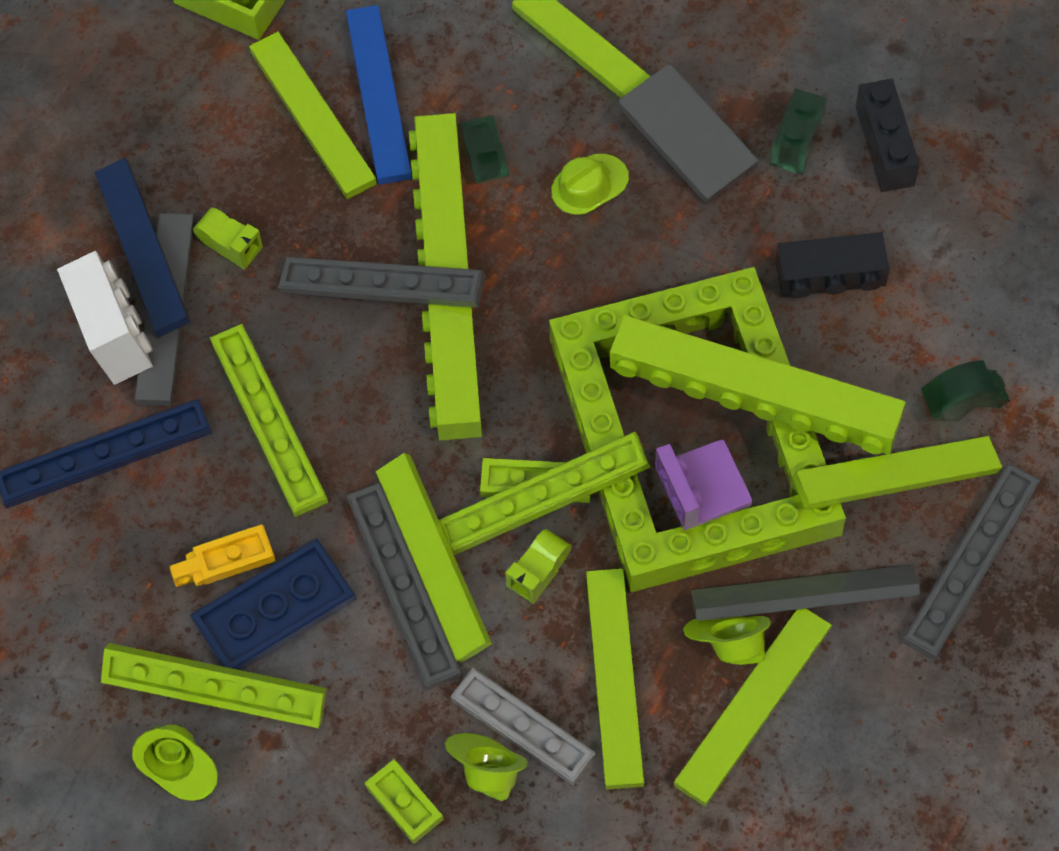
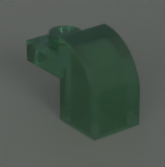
M984 360L971 361L952 367L921 388L934 420L959 421L976 407L1001 408L1010 401L1005 390L1004 380L997 370L987 369Z

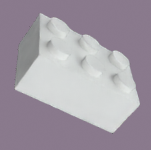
M94 251L58 268V273L88 349L113 384L116 385L153 367L148 353L153 351L146 334L139 329L138 325L142 324L134 306L129 305L127 300L131 297L122 278H118L110 260L103 262L99 254Z

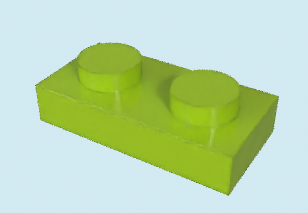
M395 759L364 783L365 788L413 844L444 820L439 810Z

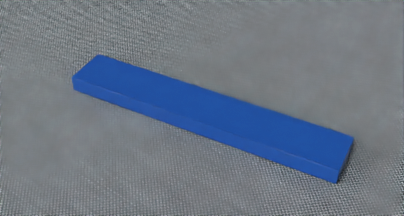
M379 5L346 10L378 185L412 179Z

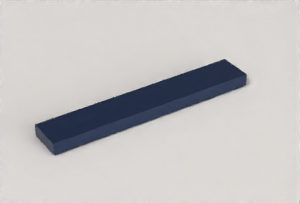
M123 158L96 171L95 175L154 332L158 337H161L190 323L191 321L130 163L126 158Z
M193 400L0 470V494L6 509L212 434L200 400Z

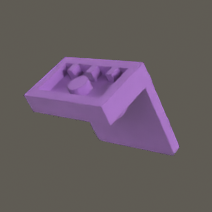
M719 440L676 456L670 444L656 449L655 469L684 531L746 508L752 504L749 491L724 440Z

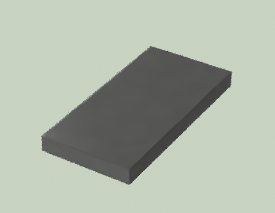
M670 63L618 100V108L705 204L756 167L759 162L754 154Z

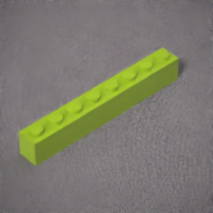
M626 315L623 317L610 350V368L615 369L622 376L641 377L660 388L673 387L684 391L688 396L696 399H703L705 397L717 401L723 407L731 410H738L740 408L750 411L763 420L773 421L775 419L788 423L798 431H814L825 435L826 438L833 442H849L859 445L863 450L872 454L884 453L890 455L904 414L906 401Z

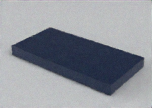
M316 538L190 616L221 666L243 670L357 599L347 581Z

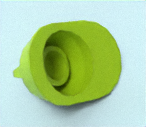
M593 154L588 157L575 158L569 161L555 178L552 185V198L556 206L565 213L572 215L586 214L622 193L629 182V171L621 160L608 154Z
M736 616L701 621L693 619L685 624L683 632L685 636L692 640L710 642L722 662L737 665L753 664L764 660V631L769 628L771 621L765 616Z
M172 724L155 726L152 730L140 735L132 747V758L136 767L179 799L189 801L204 799L213 792L217 784L218 771L214 761L204 750L196 745L193 735L184 727Z
M454 734L447 738L445 742L447 752L463 764L469 788L500 801L508 799L510 790L516 783L518 772L525 769L528 765V761L523 756L513 753L497 741L479 734Z

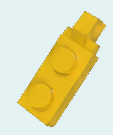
M258 525L195 546L192 552L185 555L187 560L170 565L169 568L176 587L195 582L196 586H200L275 562V556L264 525Z

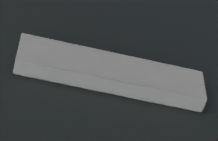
M475 668L471 669L450 696L451 701L572 786L575 785L596 757V752Z

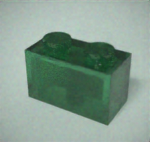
M797 88L794 89L773 141L770 165L803 175L825 119L828 98Z

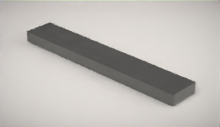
M159 213L157 236L185 306L194 235L193 228L195 227L194 214ZM147 311L144 333L153 351L148 353L153 367L138 373L135 402L137 405L172 406L182 327L158 337L154 332Z
M286 257L278 289L282 293L479 308L486 275L483 270Z
M1009 462L1007 463L902 639V643L932 660H936L1041 481L1040 479Z
M376 483L346 495L426 690L428 691L462 677L460 668L381 483Z
M912 565L696 589L691 590V601L696 620L701 621L920 595V583Z

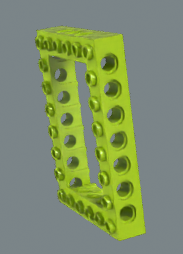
M755 267L549 320L550 342L586 453L624 437L599 357H610V350L624 315L687 334L706 328L711 331L721 327L724 324L726 313H728L734 328L733 338L735 344L739 343L742 351L790 366ZM775 419L767 421L766 431L768 436L772 435L778 451L777 462L779 468H784L790 485V497L733 512L685 531L681 526L656 533L637 474L599 490L601 502L630 592L842 536L846 517L841 503L805 510L792 478L796 471L827 466L815 432L798 431L788 423Z

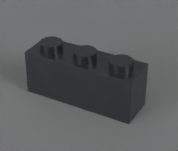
M893 78L859 84L855 107L881 192L915 186L920 164Z
M882 232L777 244L775 262L781 297L804 298L815 293L839 294L845 290L852 289L871 291L881 286H886L889 263Z

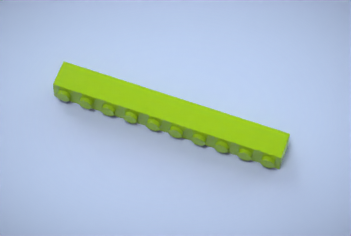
M456 113L415 116L416 130H409L410 149L411 151H417L418 159L411 160L413 180H419L420 189H413L415 210H421L422 219H415L417 240H424V249H418L419 266L468 269ZM428 304L429 311H422L423 331L430 332L431 342L424 343L426 364L433 363V374H426L428 396L435 395L436 406H429L430 428L438 429L439 441L482 437L472 307Z

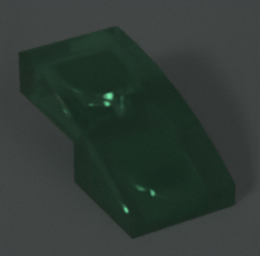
M491 115L460 122L466 152L476 184L509 177L510 174L502 142L500 143L494 116Z

